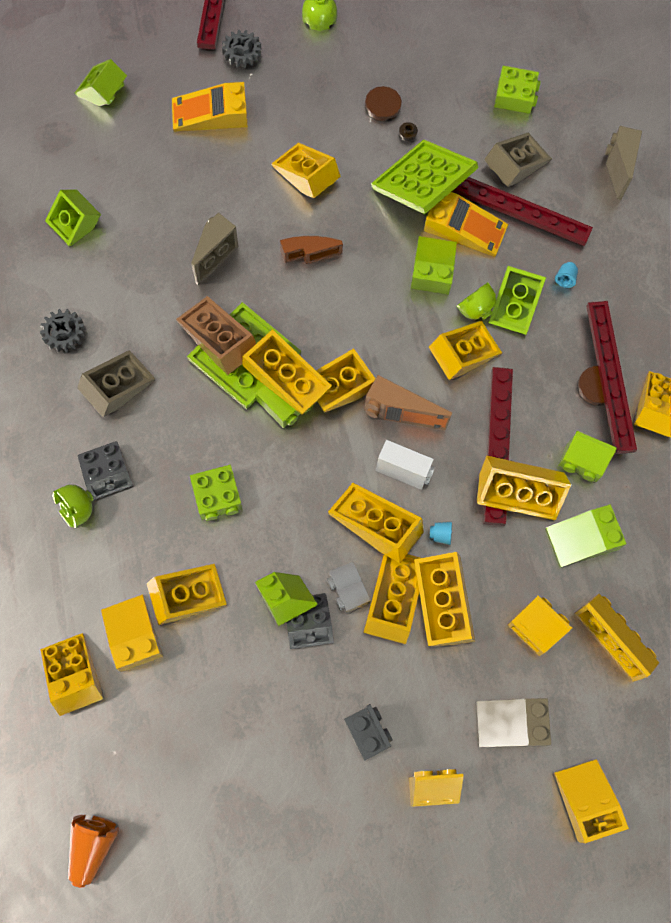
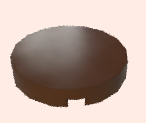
M376 87L366 95L365 108L370 117L376 120L387 121L389 118H395L401 110V97L396 90L390 87Z
M598 366L589 367L581 374L578 380L580 396L592 405L605 404Z

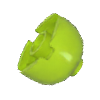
M305 0L302 8L303 22H306L312 30L322 31L329 29L330 25L335 24L337 20L336 2L334 0Z
M487 282L457 304L456 307L468 319L476 320L482 318L484 320L493 313L491 309L496 304V294Z
M66 485L53 491L55 505L59 503L61 508L59 513L70 527L74 526L76 528L90 518L93 509L91 502L94 499L88 490L85 491L77 485Z

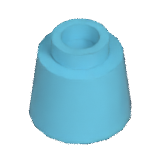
M572 262L564 263L555 276V282L564 288L575 286L578 275L577 266Z
M452 521L435 523V526H430V538H433L434 542L451 545Z

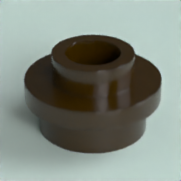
M406 122L400 126L399 134L403 140L411 141L417 136L418 129L415 124Z

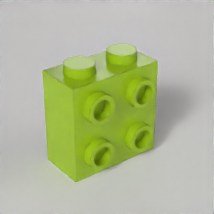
M502 66L494 107L530 114L532 107H536L538 100L535 92H538L541 81L538 80L539 72Z
M264 385L255 393L257 402L283 429L297 421L300 413Z
M231 464L190 475L201 520L212 521L217 519L219 515H234L239 510H242Z

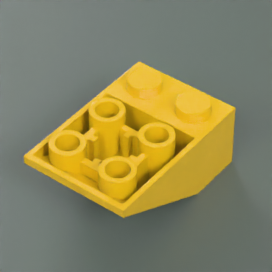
M649 371L636 410L634 425L670 438L671 378Z
M539 596L527 604L507 625L539 656L549 650L572 629L569 625V620L564 615L557 614L552 609V604L546 598H540Z
M83 633L40 649L50 703L59 716L103 699L99 679Z
M597 759L554 773L578 842L588 843L629 829L622 808Z
M456 769L436 771L437 775L434 776L433 771L414 772V777H409L411 806L459 804L464 778L463 774H457Z

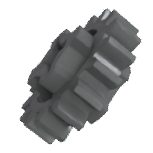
M239 29L237 34L232 31L231 37L225 36L226 41H222V52L225 60H229L230 65L236 63V67H239L240 64H243V67L246 68L247 63L252 66L253 60L258 62V56H261L262 48L259 37H254L253 32L248 34L247 30H245L244 33H241Z
M58 309V314L50 312L52 317H44L46 323H41L40 326L43 330L40 331V334L43 337L42 340L50 349L55 347L56 351L59 352L63 348L65 352H68V347L75 349V343H82L79 338H85L83 331L86 328L82 318L78 317L76 312L71 314L69 309H66L65 313H62L61 309Z

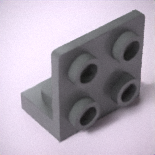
M117 441L78 454L85 485L94 500L133 486Z
M326 593L312 595L318 605L287 622L290 649L334 643Z
M369 704L364 709L344 719L364 761L391 747L390 742L393 739L388 729L382 728L379 722L382 720V717L377 707L372 708L371 704Z

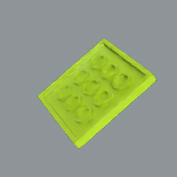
M423 139L375 179L371 185L373 190L426 214L479 167L477 161Z
M243 302L229 314L253 335L256 344L273 329L288 345L301 355L299 348ZM199 345L187 356L191 363L246 410L256 401L255 393L264 386L243 365H240L227 375Z

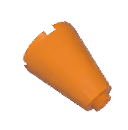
M77 815L72 819L68 879L72 882L73 886L83 888L92 883L117 837L119 827L115 829L116 824L108 819L93 816L92 820L85 819L86 815Z

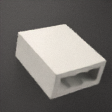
M386 440L378 457L376 471L422 490L424 484H429L435 467L431 466L434 459Z

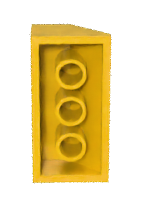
M486 456L479 474L477 504L556 520L571 487V483L564 472Z
M458 552L415 559L428 646H446L475 642L461 556Z
M599 593L575 612L633 682L648 677L658 666L659 661L656 659L657 656L653 650L648 647L646 648L641 642L640 635L626 625L625 618L613 610L611 602L605 596H601Z

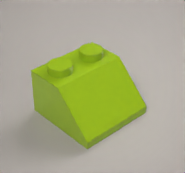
M112 59L93 66L75 91V94L98 106L109 105L115 99L114 94L116 91H119L125 83L123 81L127 75Z
M77 189L60 190L45 221L68 246H72L94 229L101 214Z
M576 431L567 443L558 466L563 467L566 472L581 475L587 481L597 482L603 476L617 447Z
M273 572L255 582L262 599L278 626L318 605L299 575Z

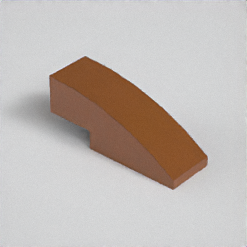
M321 236L291 237L280 240V250L285 263L304 258L305 263L308 264L342 254L343 242L342 240Z

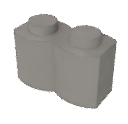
M354 562L329 571L330 578H327L331 590L336 589L339 596L336 598V602L340 610L344 609L347 614L370 604V598Z

